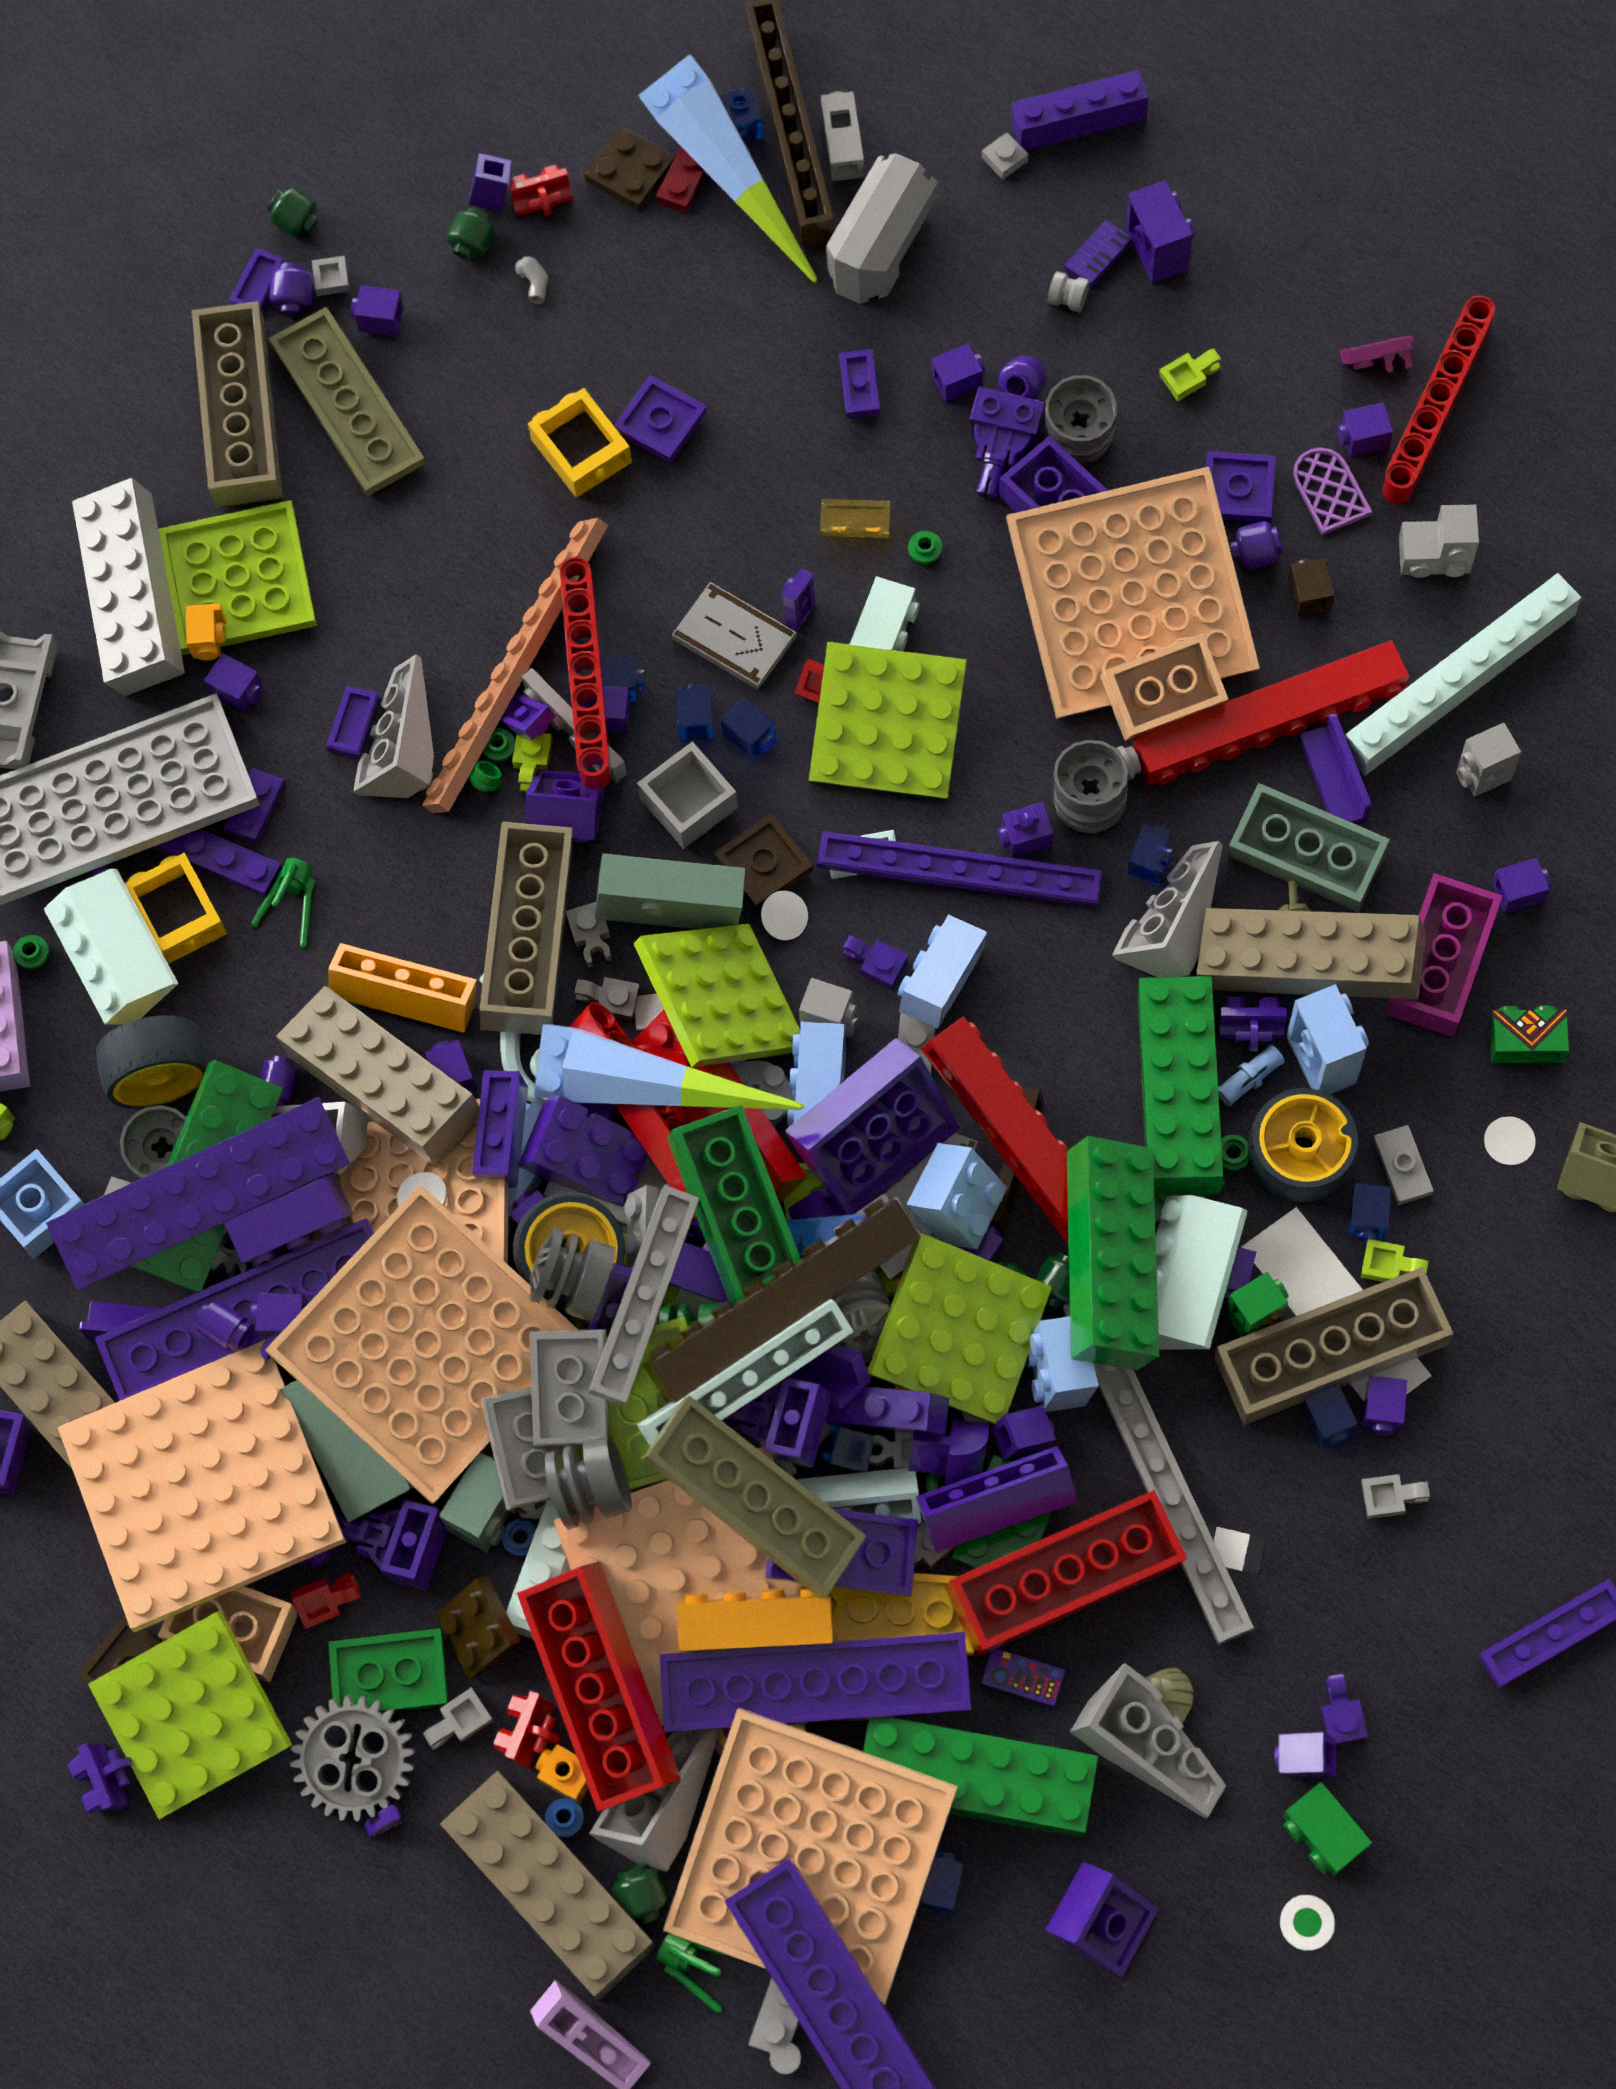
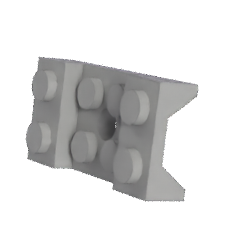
M0 631V691L3 689L13 690V695L8 701L0 702L1 768L16 770L29 765L35 742L32 732L45 679L46 677H51L58 645L51 634H44L39 639L32 640L9 637Z

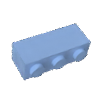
M950 915L947 916L941 927L936 925L928 940L930 947L927 952L923 950L919 952L913 965L915 972L912 977L906 975L899 987L898 995L902 997L899 1011L938 1029L982 955L987 932Z

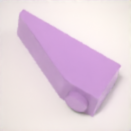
M556 1980L530 2010L539 2029L618 2089H630L651 2064L646 2057L585 2002Z

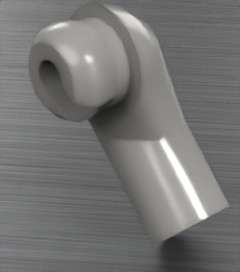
M527 256L522 260H518L515 265L517 275L521 274L520 277H527L531 282L528 300L534 304L544 303L548 274L535 258Z

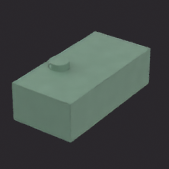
M1258 783L1229 844L1228 857L1286 882L1297 881L1298 887L1359 913L1388 851L1390 839Z
M602 854L595 919L690 929L738 926L743 903L745 868Z
M296 1380L280 1389L283 1397L291 1402L306 1441L348 1522L365 1516L414 1489L407 1480L299 1381Z

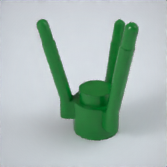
M296 858L286 859L282 871H279L275 883L251 921V925L256 927L271 903L273 907H277L285 892L299 894L301 890H304L300 931L301 948L307 946L312 890L316 883V880L310 878L312 867L308 863Z
M669 1933L657 1955V1961L666 1965L664 1972L676 1978L716 2013H720L722 2007L680 1970L688 1971L690 1966L693 1965L714 1976H720V1969L695 1957L697 1950L692 1947L729 1957L733 1956Z

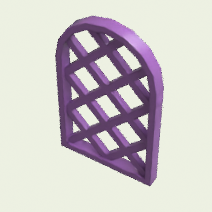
M1315 448L1300 455L1294 466L1293 478L1296 488L1321 535L1372 515V510L1352 475L1349 466L1340 454L1331 449ZM1320 454L1333 457L1330 464L1318 461ZM1311 455H1315L1314 459L1308 457ZM1336 459L1342 465L1343 469L1334 466ZM1302 461L1312 464L1308 473L1298 470ZM1315 466L1328 469L1324 478L1312 475ZM1332 471L1343 474L1340 484L1328 480ZM1298 476L1306 478L1303 486L1299 482ZM1347 477L1353 488L1344 485ZM1310 480L1322 483L1318 493L1306 489ZM1326 485L1338 489L1334 498L1323 495ZM1342 490L1354 494L1351 503L1338 500ZM1307 495L1316 497L1313 506L1310 503ZM1357 497H1359L1363 507L1354 505ZM1320 499L1332 503L1329 512L1317 509ZM1336 504L1348 508L1345 517L1333 514ZM1352 510L1361 512L1355 516L1350 517ZM1317 514L1326 517L1323 525L1320 522ZM1330 519L1340 521L1328 526Z

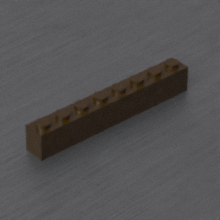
M758 0L745 3L747 27L802 247L828 242L834 234V218L779 1Z
M882 1198L875 1201L863 1210L866 1216L857 1222H854L853 1219L845 1221L833 1230L836 1236L825 1243L822 1239L815 1241L803 1250L806 1256L793 1263L792 1259H789L772 1271L775 1277L764 1284L761 1279L742 1290L745 1297L734 1304L730 1300L722 1303L711 1311L712 1319L703 1325L699 1321L694 1322L680 1332L683 1337L671 1346L667 1341L649 1352L652 1359L644 1363L643 1366L666 1403H676L920 1239L921 1237L897 1200L884 1202Z

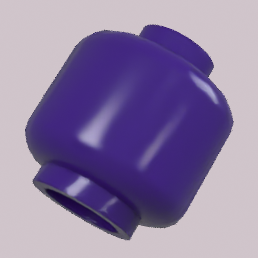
M296 263L280 264V268L271 273V303L280 307L283 314H300L301 309L312 305L313 275L306 271L304 265Z
M1022 355L1015 357L999 374L998 386L1000 392L1035 399L1046 385L1047 375L1045 368L1039 360L1032 356Z
M1267 521L1239 528L1236 533L1237 541L1231 542L1235 562L1242 561L1245 568L1250 571L1276 564L1279 560V554L1284 553L1278 527H1272Z

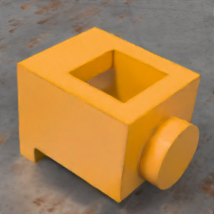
M221 603L186 606L187 645L193 658L209 661L221 656L220 643H226L224 625H227V618Z
M556 1744L553 1751L546 1749L542 1753L535 1767L540 1771L537 1776L538 1780L566 1798L580 1804L589 1787L577 1756ZM561 1764L570 1766V1772L564 1777L556 1774L557 1767Z

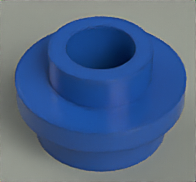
M514 1519L505 1526L506 1529L502 1536V1543L510 1554L526 1556L537 1528L527 1519ZM524 1532L528 1535L525 1543L517 1544L514 1542V1537L517 1533Z
M568 1798L558 1799L551 1803L545 1814L546 1825L556 1836L562 1838L575 1835L581 1829L584 1821L580 1805ZM568 1811L571 1813V1819L568 1823L561 1824L557 1821V1816L560 1812Z

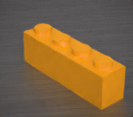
M341 943L328 969V988L347 1002L463 1033L475 1009L476 979Z
M800 1588V1595H784V1589H768L761 1591L762 1597L746 1598V1591H730L723 1593V1599L709 1600L708 1593L685 1594V1601L677 1603L679 1651L833 1643L831 1593L826 1598L820 1599L807 1588Z

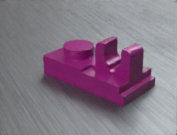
M1403 336L1340 350L1342 364H1353V369L1373 366V359L1381 358L1383 370L1385 372H1393L1392 361L1396 354L1397 357L1401 358L1403 368H1410L1412 366L1410 349H1412L1411 344L1414 343L1413 336Z

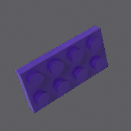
M832 1508L866 1535L833 1587L905 1597L912 1596L918 1520ZM767 1557L765 1578L798 1582Z

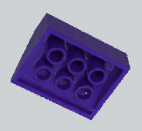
M895 1038L786 1129L785 1132L798 1154L845 1215H854L881 1196L933 1152L937 1143L946 1141L960 1129V1126L921 1056Z

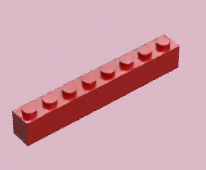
M1391 640L1133 737L1132 747L1138 756L1141 772L1147 785L1151 786L1156 783L1165 785L1174 781L1180 774L1188 771L1192 773L1200 772L1206 769L1212 762L1220 759L1224 761L1232 760L1241 755L1244 750L1252 747L1257 749L1264 748L1272 744L1276 738L1284 735L1290 737L1299 735L1308 726L1319 722L1322 725L1327 724L1329 715L1336 713L1337 717H1339L1340 714L1351 710L1352 712H1360L1368 708L1375 701L1383 698L1391 700L1406 689L1409 674Z
M963 1016L931 1039L921 1050L1069 1246L1067 1151L1069 1149L1061 1140H1056L1048 1129L1046 1118L1041 1112L1031 1107L1026 1100V1093L1022 1086L1010 1079L1004 1071V1064L1001 1058L995 1052L989 1051L982 1041L979 1029L973 1023H968Z

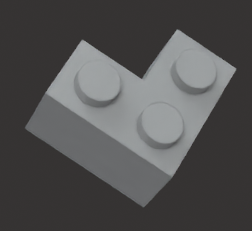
M1441 505L1437 521L1402 522L1399 535L1401 575L1422 578L1430 574H1445L1449 577L1470 574L1479 544L1476 505Z

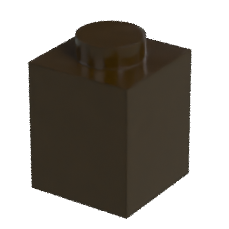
M1307 558L1291 565L1288 582L1297 616L1331 611L1335 595L1325 558L1319 560Z

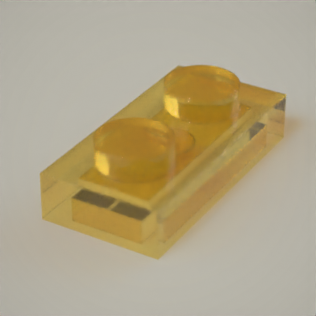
M822 499L821 536L889 538L890 501Z

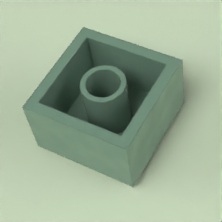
M480 1452L472 1460L441 1512L440 1518L449 1533L487 1553L491 1545L496 1547L500 1543L506 1529L504 1523L510 1513L515 1515L520 1507L506 1510L495 1460Z

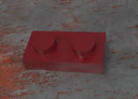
M681 146L656 195V200L658 204L688 213L707 172Z

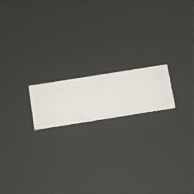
M1297 1207L1242 1246V1248L1257 1252L1254 1263L1263 1274L1268 1272L1273 1281L1279 1279L1289 1295V1298L1286 1299L1288 1306L1296 1316L1362 1291V1288ZM1414 1358L1371 1376L1408 1380L1407 1393H1409L1432 1375L1418 1358ZM1370 1376L1351 1383L1352 1387L1364 1401L1366 1383Z

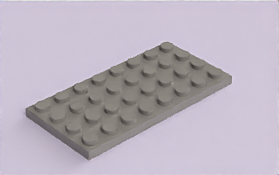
M217 693L1 775L0 905L260 806Z

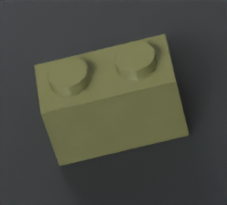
M1579 1122L1561 1172L1557 1189L1564 1191L1567 1196L1573 1199H1586L1599 1204L1606 1211L1616 1213V1135Z

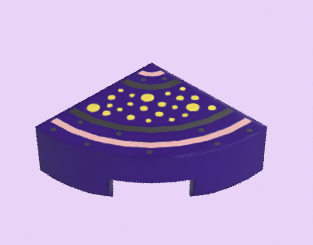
M392 1804L381 1810L378 1817L368 1819L365 1828L371 1839L405 1821L400 1810Z

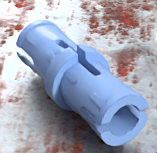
M1268 1045L1264 1051L1249 1063L1243 1062L1238 1066L1237 1073L1221 1086H1218L1220 1100L1226 1106L1231 1107L1235 1101L1251 1088L1257 1089L1260 1087L1262 1079L1285 1062L1282 1054L1273 1045Z

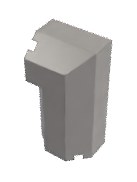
M896 153L890 154L887 160H884V156L877 158L827 244L828 272L830 277H832L836 294L859 304L869 302L870 297L878 295L879 299L889 294L899 276V264L938 197V182L933 177L928 181L923 176L926 169L920 163Z

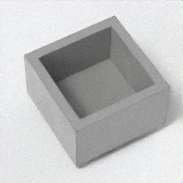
M693 742L637 783L640 800L683 849L738 809L737 794L734 788Z

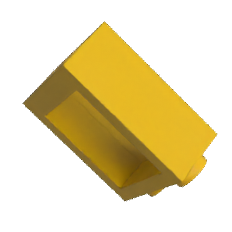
M584 388L576 393L566 395L559 404L548 411L539 412L528 423L531 440L576 498L632 463L629 445ZM586 411L611 444L572 468L547 435Z
M185 853L179 856H169L161 861L159 866L147 872H138L132 875L128 882L124 883L168 964L227 934ZM186 874L207 914L159 938L138 898Z

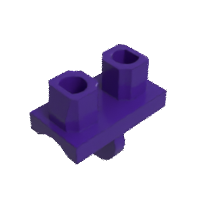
M1227 997L1225 1006L1221 1007L1219 1039L1249 1041V1051L1258 1050V1041L1284 1039L1287 1018L1286 1008L1280 1007L1277 997H1264L1260 999L1258 1008H1245V1000L1241 997Z
M86 1742L79 1746L78 1751L80 1754L68 1764V1767L76 1781H85L89 1778L94 1789L82 1795V1802L86 1812L90 1814L106 1810H122L131 1805L124 1788L130 1784L126 1772L132 1769L133 1762L131 1758L120 1759L117 1749L109 1750L106 1743L91 1745L90 1742Z

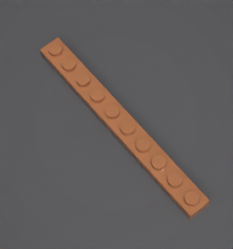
M599 518L577 523L570 533L571 540L566 549L556 557L554 562L555 569L551 576L541 584L538 591L540 595L536 603L525 613L523 617L524 624L519 633L509 641L507 645L508 653L503 662L498 664L491 674L492 681L489 687L476 700L475 712L471 719L461 727L459 731L460 738L456 746L446 754L442 762L444 766L438 778H435L429 784L426 790V795L428 796L422 806L431 813L450 811L519 687L522 676L528 671L563 608L560 581L561 565L572 557H580L587 562L589 561L608 527ZM574 576L570 581L577 582L580 576Z

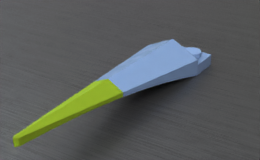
M689 54L638 96L656 121L813 282L817 283L815 273L766 186L712 82Z
M543 1024L534 1096L553 1098L561 1095L578 1103L727 1108L742 1105L743 1108L800 1110L805 1107L802 1103L687 1067L583 1029L554 1024Z

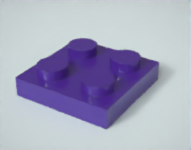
M650 375L616 421L614 427L626 440L671 464L707 414V406Z
M1207 451L1206 467L1210 468L1222 520L1257 523L1267 521L1271 523L1276 456Z

